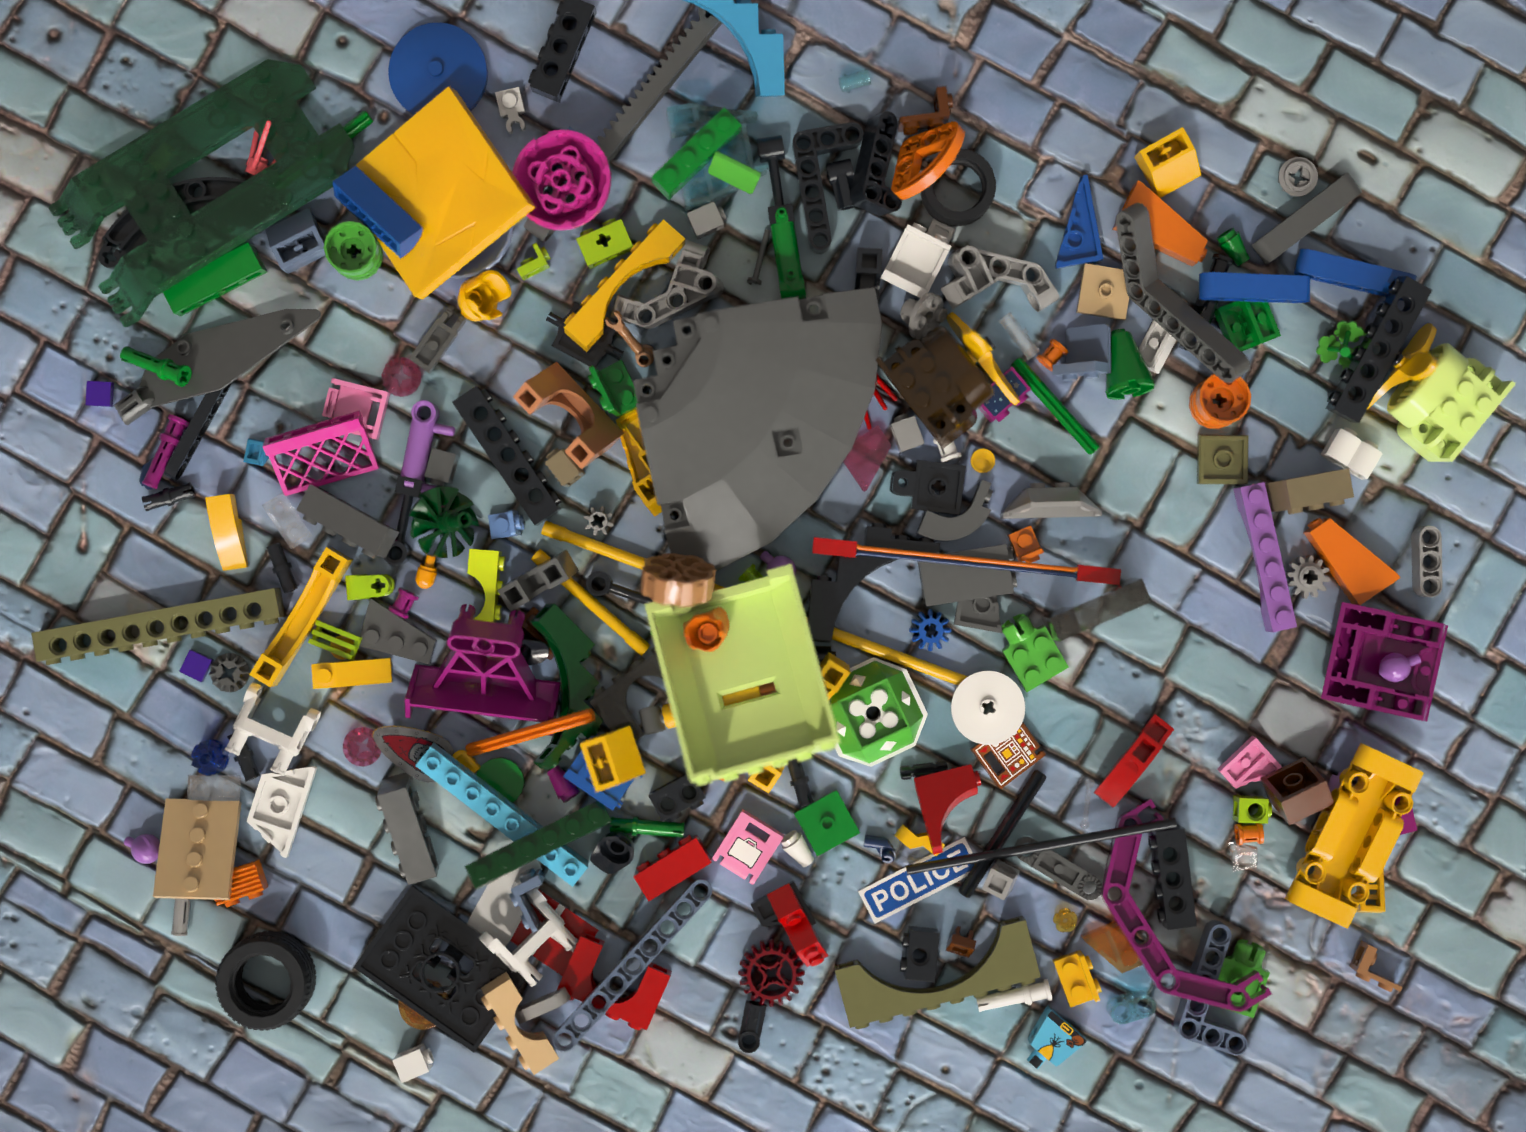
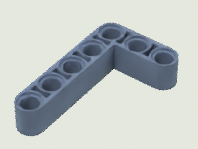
M1211 920L1205 925L1190 973L1206 974L1207 977L1218 980L1232 936L1231 930L1221 921ZM1219 927L1222 928V935L1219 938H1213L1214 930ZM1209 951H1215L1214 959L1209 962L1205 961V955ZM1181 998L1173 1024L1176 1031L1184 1039L1232 1055H1241L1246 1051L1247 1040L1237 1029L1205 1019L1209 1007L1208 1004L1200 1002L1197 1007L1190 1008L1191 1000ZM1187 1021H1192V1027L1187 1031H1182V1025ZM1209 1029H1215V1035L1212 1038H1205V1034ZM1236 1036L1239 1038L1235 1046H1229V1040L1232 1037Z

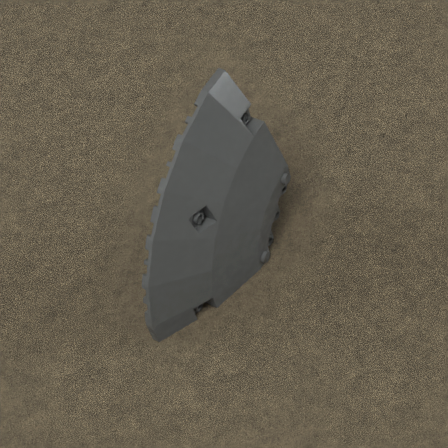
M875 287L825 293L824 295L805 299L794 297L720 309L673 321L678 346L653 350L657 376L633 380L640 429L657 504L661 505L665 534L671 553L703 558L705 562L713 564L716 571L772 543L819 499L842 462L853 449L857 434L876 389L878 369L876 359L879 357L882 322ZM812 305L819 307V311L815 314L810 313ZM786 438L793 440V444L790 447L784 446ZM673 511H678L680 514L677 520L671 518Z

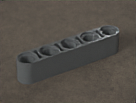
M1347 172L1251 245L1264 264L1267 265L1361 194L1362 190Z

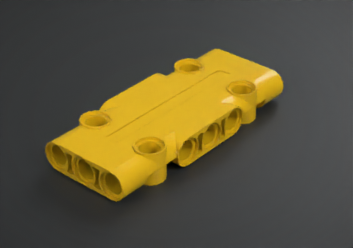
M1360 743L1349 767L1340 774L1339 787L1331 792L1334 804L1321 811L1305 845L1306 855L1297 862V873L1285 899L1340 926L1349 928L1358 910V905L1364 903L1369 897V882L1374 883L1379 878L1404 826V820L1401 817L1412 809L1413 799L1411 796L1413 792L1415 793L1424 772ZM1358 776L1357 783L1351 786L1352 779ZM1400 796V802L1395 806L1394 802ZM1311 866H1314L1315 869L1313 873L1308 875V869ZM1357 885V891L1351 894V889Z

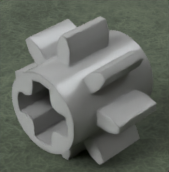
M603 506L600 508V512H596L592 507V515L590 517L584 516L586 520H589V525L585 529L593 528L594 536H597L598 531H602L603 534L607 535L606 528L608 526L614 527V524L609 522V518L613 516V513L606 515L604 513L605 507ZM596 515L605 517V520L602 522V528L593 524L596 521Z

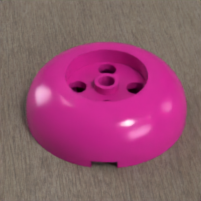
M554 130L536 140L534 138L522 149L514 163L512 173L535 205V208L526 215L530 220L552 230H571L588 223L602 210L611 189V170L605 154L592 139L571 130ZM559 164L562 165V169L553 172V167ZM580 171L584 172L585 175L580 178V181H577L575 175ZM567 181L565 185L561 186L562 182ZM548 186L553 188V193L550 196L543 193L544 189ZM569 195L576 196L572 203L566 202V198Z

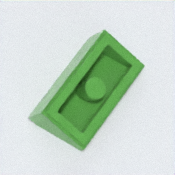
M716 151L708 169L710 175L748 194L754 192L761 176V172L719 151Z

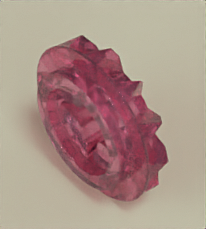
M404 357L393 358L385 365L381 374L383 385L387 391L399 397L413 394L421 383L419 367ZM402 369L403 373L411 377V379L403 380L402 384H399L398 379L392 377V375L399 374Z
M360 727L353 729L346 735L343 741V752L350 763L361 767L369 766L380 757L381 750L377 747L373 738V729ZM368 738L367 747L370 751L365 750L358 756L360 747L356 742L362 743Z

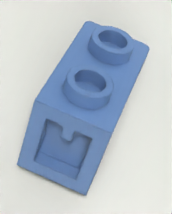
M516 510L488 515L491 539L522 535L521 530L525 529L523 515H519Z

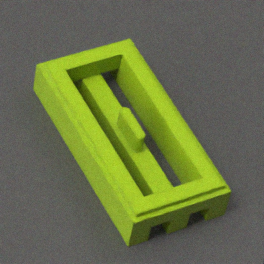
M316 620L315 625L317 626L312 630L311 634L313 636L309 638L308 643L346 659L354 660L362 637ZM323 628H325L327 630H330L332 632L355 640L354 644H350L348 642L325 634L321 631ZM319 637H321L323 639H326L328 641L351 649V652L347 653L333 646L318 641Z

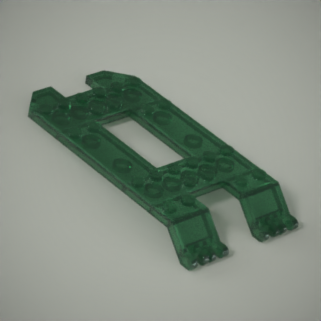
M271 59L263 61L72 177L59 200L49 206L53 216H59L70 209L66 215L60 217L57 221L58 225L63 228L62 231L65 235H72L82 228L79 234L70 239L74 249L81 248L89 243L103 219L123 206L127 207L147 238V242L122 256L109 278L98 286L102 294H108L118 286L120 287L118 292L110 295L107 299L109 305L113 306L114 313L120 314L132 306L131 311L120 318L123 327H129L138 322L157 295L331 189L333 181L349 170L348 166L350 158L353 156L355 145L341 123L318 135L296 102L316 89L302 65ZM270 120L271 126L265 145L276 162L191 214L169 178L253 127L261 138L266 121Z

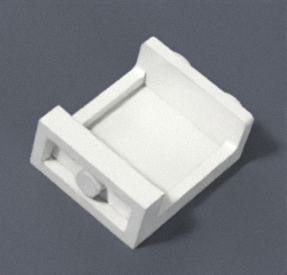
M914 222L912 226L907 224L881 279L921 298L929 293L952 246L948 245L949 239L937 233L932 237L925 233L927 228Z

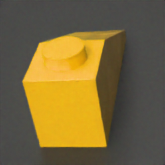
M391 658L311 664L313 689L393 682Z

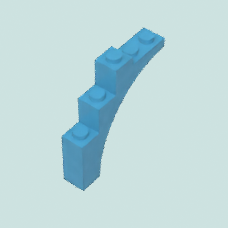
M682 0L711 13L737 39L750 65L756 97H779L785 95L783 34H776L775 29H764L759 34L758 3H751V0H736V3H733V0Z

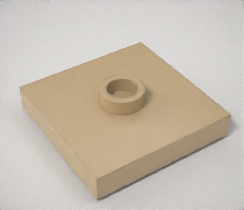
M1085 263L1076 313L1126 320L1129 297L1126 291L1123 269Z

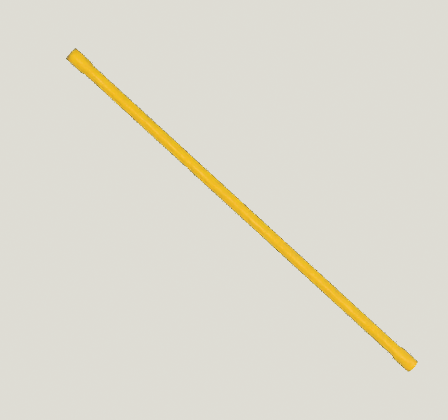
M545 521L542 528V535L558 541H565L641 570L647 559L570 531L566 527L549 521ZM714 583V591L726 588ZM834 627L832 640L955 685H959L968 677Z

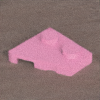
M1251 736L1217 770L1234 788H1239L1247 785L1249 782L1260 781V778L1282 768V766L1256 737Z

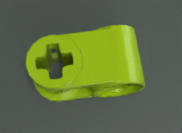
M387 574L345 576L347 600L387 596L395 589L394 579ZM378 583H385V588H378Z

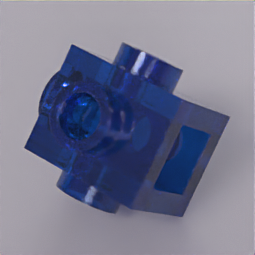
M210 738L200 742L199 745H195L191 753V758H193L191 766L198 768L197 772L206 776L217 774L227 767L230 759L228 756L229 752L224 750L226 746H223V742ZM207 755L210 756V761L206 760Z

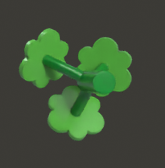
M1339 321L1334 334L1339 336L1340 342L1336 341L1334 335L1319 338V346L1316 349V353L1320 355V360L1323 363L1336 360L1338 357L1337 353L1340 352L1343 357H1340L1338 362L1343 366L1342 369L1344 370L1350 365L1352 352L1356 348L1348 347V343L1350 341L1358 342L1359 337L1364 333V329L1357 326L1355 321Z

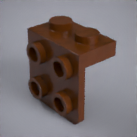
M947 86L936 87L933 97L935 113L900 117L897 127L898 132H903L904 135L917 134L918 130H930L948 123L951 108H953L952 93H947Z

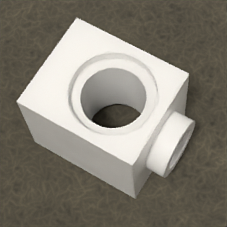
M424 1043L397 1054L392 1061L403 1083L429 1072L433 1067L434 1057L429 1048L426 1049Z

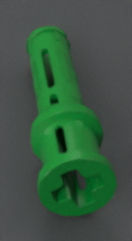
M128 346L121 350L120 358L122 361L154 372L162 380L169 379L174 381L176 385L184 387L191 379L192 371L187 365H177L168 358L158 359Z

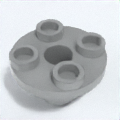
M927 293L918 301L912 298L906 300L902 305L900 314L903 321L909 325L911 337L916 340H922L946 319L947 309L944 308L941 296L935 293Z

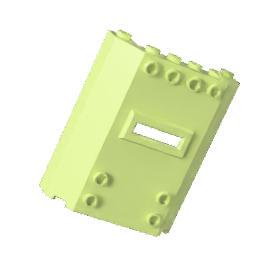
M791 564L767 570V577L716 590L712 593V599L706 603L695 604L691 607L663 605L656 602L644 604L689 780L692 783H697V786L723 778L724 782L732 781L739 778L738 774L748 772L749 775L758 774L764 771L763 767L773 765V768L788 765L789 760L796 758L798 762L813 758L812 754L835 749L836 744L840 743ZM722 607L727 612L729 631L721 645L711 652L689 647L684 636L683 623L689 621L695 615ZM774 682L775 693L724 706L722 698L724 695Z

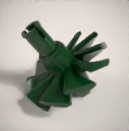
M446 486L429 489L418 496L419 500L410 510L409 517H413L411 524L412 538L428 531L433 532L418 539L420 548L424 553H429L437 536L440 535V542L433 555L438 558H448L446 545L448 536L451 539L453 557L460 555L465 547L455 536L456 531L460 533L469 546L473 544L474 528L469 526H478L479 522L470 507L474 505L473 502L458 492L459 489Z

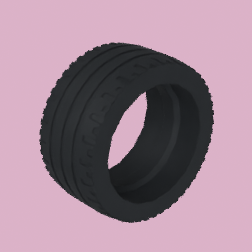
M960 149L951 165H964L971 168L980 178L982 194L979 201L971 209L952 211L945 208L936 198L934 183L921 191L922 202L928 213L934 219L948 226H964L977 221L987 212L994 200L996 180L993 169L984 157L968 149Z

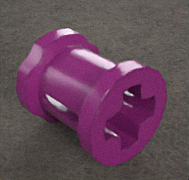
M399 587V594L394 604L389 606L388 610L402 618L408 619V612L414 601H418L419 597Z

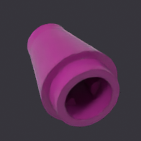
M557 765L548 771L547 774L558 800L561 799L563 803H566L577 796L580 791L576 785L563 777L566 772Z

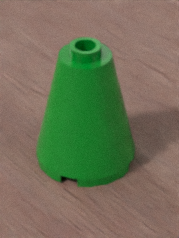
M1125 329L1111 331V373L1106 374L1105 388L1107 398L1121 400L1125 399L1124 395L1132 394L1133 397H1137L1152 391L1155 381L1131 332L1125 331Z

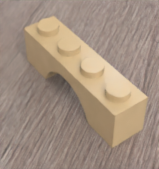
M507 972L481 987L484 994L481 997L482 1002L488 1011L493 1009L497 1016L493 1018L500 1030L505 1028L509 1034L506 1040L512 1050L516 1048L519 1050L521 1056L518 1059L525 1070L530 1068L533 1075L559 1059L543 1031L527 1032L515 1024V1011L522 1001V997Z

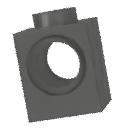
M432 448L425 477L431 478L430 483L445 486V482L452 484L460 455Z

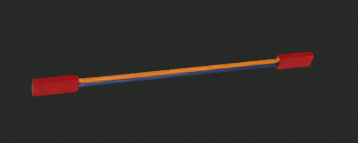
M813 537L812 553L853 558H856L857 555L1066 576L1075 578V581L1120 585L1121 569L1086 565L1065 567L864 546L857 544L856 541Z

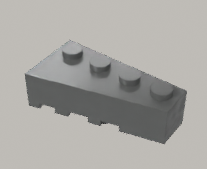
M401 773L382 780L377 797H375L377 809L384 814V829L387 834H391L393 840L391 841L392 852L395 856L398 855L400 874L402 878L406 877L407 883L410 885L437 877L439 866L431 838L424 835V833H427L426 820L424 815L418 814L419 796L417 791L412 792L410 786L413 777L407 773Z

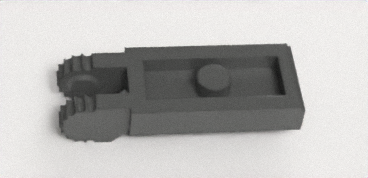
M451 305L447 307L439 319H436L409 357L410 361L429 374L433 371L467 321V318L461 315L452 328L447 326L446 323L455 311V308Z

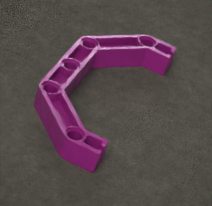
M1151 799L1145 800L1122 814L1118 818L1115 828L1124 827L1125 820L1129 818L1133 819L1136 824H1141V819L1137 816L1138 813L1146 807L1155 808V804ZM1156 812L1153 814L1155 819L1149 822L1163 820V817ZM1142 834L1112 839L1102 882L1101 897L1154 985L1160 991L1235 1012L1245 1011L1272 995L1270 989L1262 984L1259 986L1261 991L1249 996L1245 987L1256 979L1259 982L1263 981L1260 973L1255 970L1234 983H1229L1176 969L1129 893ZM1111 887H1118L1120 890V897L1117 900H1110L1108 897V891ZM1139 930H1144L1147 935L1143 943H1137L1134 939L1135 933ZM1169 973L1173 976V982L1170 986L1164 987L1161 983V978L1164 974ZM1234 992H1241L1242 1001L1237 1005L1232 1004V994Z

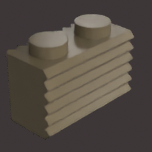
M556 448L546 456L548 460L545 462V465L555 475L554 477L558 478L557 481L561 482L562 486L570 487L586 473L565 453L566 449L560 450Z

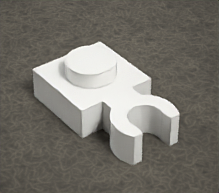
M516 87L495 92L501 118L508 117L506 122L508 132L513 134L512 125L514 123H519L521 130L525 131L526 125L523 119L519 117V114L526 113L520 88Z

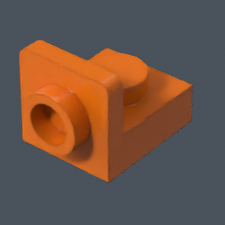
M1031 525L1007 535L1018 562H1035L1040 559L1039 554L1044 553L1043 548H1040Z

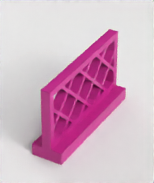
M360 410L265 438L263 444L264 452L269 456L284 496L305 491L310 484L319 487L379 469V464L363 425ZM360 432L362 440L359 446L346 440L349 433ZM333 439L340 443L335 453L322 447L325 440ZM343 445L356 450L352 460L338 455ZM309 446L316 449L312 460L298 454L301 447ZM319 451L333 457L328 467L315 462ZM360 452L369 456L372 464L362 466L354 461ZM285 453L293 458L287 467L278 463L275 455ZM295 459L309 464L304 474L291 469ZM335 459L348 464L345 472L338 473L331 469ZM312 466L325 472L321 479L315 480L307 476ZM288 473L301 478L299 485L288 488L285 481Z

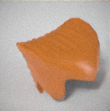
M717 607L706 613L695 615L689 621L684 622L683 630L688 646L692 649L707 652L715 651L724 641L729 631L727 612L722 607Z

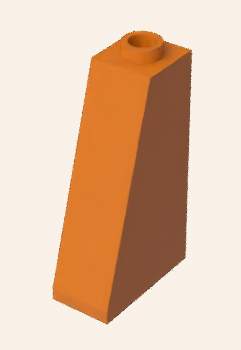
M1138 180L1133 185L1121 211L1135 203H1142L1149 212L1154 249L1190 266H1194L1198 261L1202 262L1208 251L1205 248L1208 240L1143 182ZM1115 223V225H1114V227H1113V230H1116V231H1117V227H1116V223Z
M1319 517L1307 525L1309 529L1303 532L1319 557L1323 560V563L1329 568L1330 573L1351 604L1362 605L1400 579L1398 573L1331 518L1321 519Z

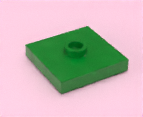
M837 789L794 812L817 856L860 834Z

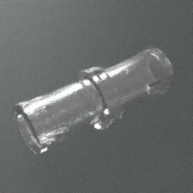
M1011 312L998 321L1010 335L1012 344L1016 343L1027 360L1040 352L1028 336V330L1021 327Z

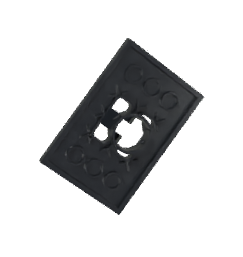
M414 885L410 887L353 967L474 1053L494 1026L495 1021L493 1018L497 1016L493 1009L488 1011L482 1002L481 997L484 994L481 987L505 972L508 973L518 990L525 982V979L518 972H512L495 953L493 954L479 940L482 933ZM437 938L449 944L445 951L434 953L431 951V945ZM464 955L474 963L473 968L468 974L461 973L459 961ZM439 956H445L455 964V968L453 967L447 975V978L453 983L450 986L437 988L427 981L425 966L428 964L435 968L441 960ZM419 963H422L420 968L421 980L413 974L414 969ZM456 986V992L449 999L439 994L450 991Z

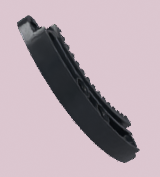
M204 177L173 183L143 197L128 208L113 223L102 238L106 242L99 252V261L104 267L112 270L118 269L124 264L136 271H144L145 267L142 265V262L150 263L151 261L148 254L156 255L154 247L157 246L162 249V240L170 243V235L176 238L179 237L178 230L187 233V226L196 230V224L205 227L206 223L214 226L215 222L223 226L225 223L230 226L236 224L241 228L244 226L260 234L267 229L268 225H266V222L270 215L275 217L284 216L288 212L289 203L281 194L263 185L241 179ZM202 187V194L199 197H194L195 189ZM169 197L168 206L161 208L162 199ZM267 197L274 202L280 199L279 203L282 205V208H276L273 211L274 207L265 202ZM112 243L119 246L122 251L111 246ZM108 253H114L116 257L115 262H109V259L106 258Z

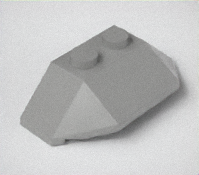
M1070 482L1055 483L1053 488H1045V483H1030V488L1023 489L1001 512L1000 519L1102 516V511L1077 487H1070Z

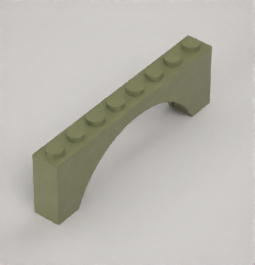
M1023 916L1000 921L994 940L979 963L963 976L943 985L929 988L898 986L872 974L858 959L834 965L850 1028L855 1027V1029L868 1027L870 1022L878 1020L879 1023L893 1020V1016L900 1014L904 1017L916 1014L917 1010L923 1008L934 1010L941 1007L940 1004L949 1001L950 1004L960 1003L965 1000L964 997L972 995L975 998L983 997L991 990H1009L1013 984L1021 983L1022 985L1034 983L1036 978L1041 977L1027 923Z

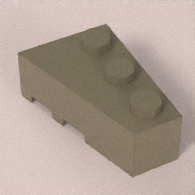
M1349 468L1265 483L1271 512L1287 510L1288 515L1303 512V507L1307 506L1309 511L1324 508L1323 503L1329 502L1330 507L1345 504L1344 499L1354 497Z

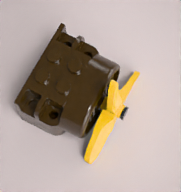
M950 312L946 319L954 333L964 344L966 352L944 326H938L922 340H912L902 348L900 346L896 347L895 350L897 352L884 362L880 357L876 359L884 374L942 449L976 423V409L994 396L992 386L975 363H979L1012 404L1017 405L1020 402L1018 395L1001 372L991 354L992 348H996L987 336L985 339H981L954 312Z

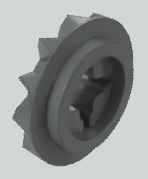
M226 653L218 656L211 664L209 675L211 676L212 684L220 691L235 692L246 685L250 671L245 659L234 653ZM224 666L228 669L237 667L232 673L233 679L230 677L221 678L226 672Z

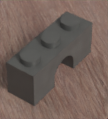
M564 550L509 581L497 591L511 612L529 602L543 591L550 590L568 580L579 569L568 551Z

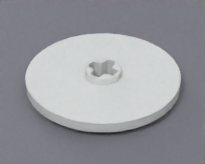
M980 671L969 675L957 686L951 700V714L955 726L967 739L978 744L993 745L1006 741L1018 731L1025 715V701L1020 688L1011 678L995 671ZM991 701L993 703L991 707L994 711L992 713L987 712L985 715L982 704H988Z

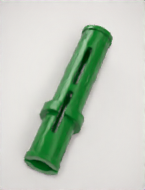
M634 816L633 819L611 817L610 832L622 831L624 833H631L632 836L644 834L684 838L685 822L641 820L639 817Z

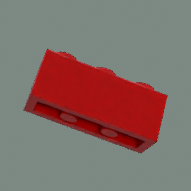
M690 834L678 841L679 846L670 850L668 847L657 854L658 859L650 863L647 860L636 867L637 872L634 873L633 877L648 901H651L712 863V858L698 835L691 837Z

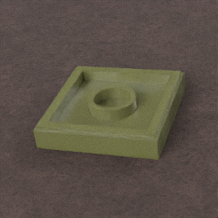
M1197 435V484L1247 485L1248 435Z

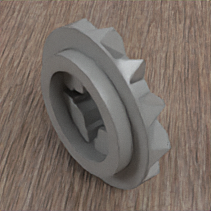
M1291 158L1278 171V183H1280L1282 191L1287 192L1290 196L1302 197L1309 194L1315 188L1318 181V172L1315 165L1306 158ZM1300 169V177L1304 181H1299L1295 185V179L1290 174L1294 175Z

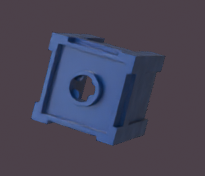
M597 733L595 736L592 735L590 738L599 736L601 734ZM582 750L563 776L612 811L615 807L621 808L624 802L620 799L634 781V779H631L622 784L596 792Z

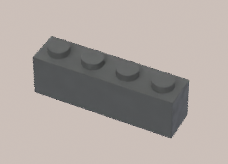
M312 484L309 485L296 509L304 514L302 519L313 525H316L317 522L323 525V531L333 536H336V534L343 537L342 542L354 548L356 545L362 547L361 552L375 559L376 555L386 558L399 534V531Z

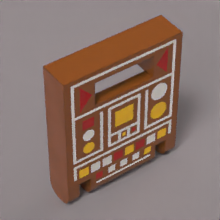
M1022 722L1018 731L1004 742L993 745L977 743L970 748L998 789L1005 787L1046 755L1044 750L1035 754L1034 751L1040 748V744L1024 722ZM990 751L1004 769L997 774L984 758V755Z

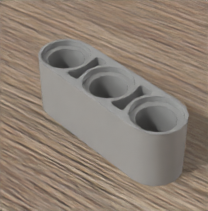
M1420 526L1414 529L1411 536L1412 588L1418 596L1436 597L1442 591L1443 586L1442 536L1439 529L1435 526ZM1425 531H1428L1430 534L1428 543H1425L1422 538ZM1426 555L1431 560L1427 568L1423 565V558ZM1426 580H1429L1431 583L1429 592H1425L1423 588Z

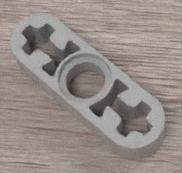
M565 987L560 988L519 1007L515 1011V1018L519 1024L562 1006L571 997Z

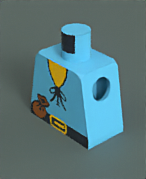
M1047 1005L1028 1036L1027 1040L1035 1050L1027 1060L1036 1069L1046 1059L1055 1066H1059L1082 1047L1087 1040L1079 1031Z

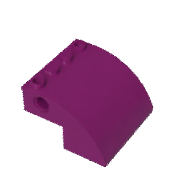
M1342 602L1321 699L1427 722L1448 625ZM1390 653H1400L1406 657L1418 654L1421 659V663L1411 666L1410 674L1401 682H1390L1379 674V665L1382 658Z

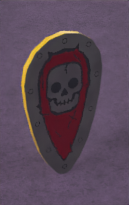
M384 726L373 731V738L381 752L397 767L419 781L435 782L415 766L433 742L451 756L454 754L449 741L429 731L405 726Z

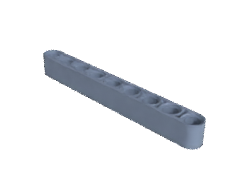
M703 879L693 881L554 1033L553 1044L557 1050L561 1052L570 1051L712 895V886L709 882ZM703 883L706 885L707 893L704 897H697L694 894V888L697 884ZM681 902H688L691 908L689 914L681 916L677 912V906ZM665 920L672 921L674 929L670 934H664L660 931V925ZM647 939H654L657 942V948L653 952H646L643 949V943ZM632 957L640 961V967L635 971H630L626 967L627 960ZM619 976L622 978L623 985L620 989L615 990L609 986V980L612 977ZM596 995H602L606 999V1004L602 1008H595L592 1005V999ZM578 1014L587 1015L589 1022L586 1026L579 1027L575 1024L574 1020ZM561 1033H568L572 1041L570 1044L562 1046L558 1043L557 1037Z

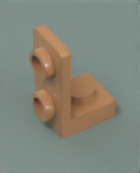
M1361 940L1349 966L1356 971L1355 976L1367 982L1372 978L1379 982L1377 986L1389 992H1392L1393 988L1401 992L1403 987L1398 983L1368 970L1377 959V948Z

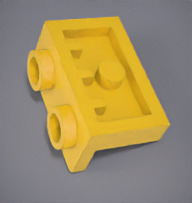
M1078 950L1053 959L1070 1008L1093 999L1095 1002L1100 1001L1098 993L1102 992L1097 978L1092 979L1090 970L1093 969V965L1088 955L1084 956Z

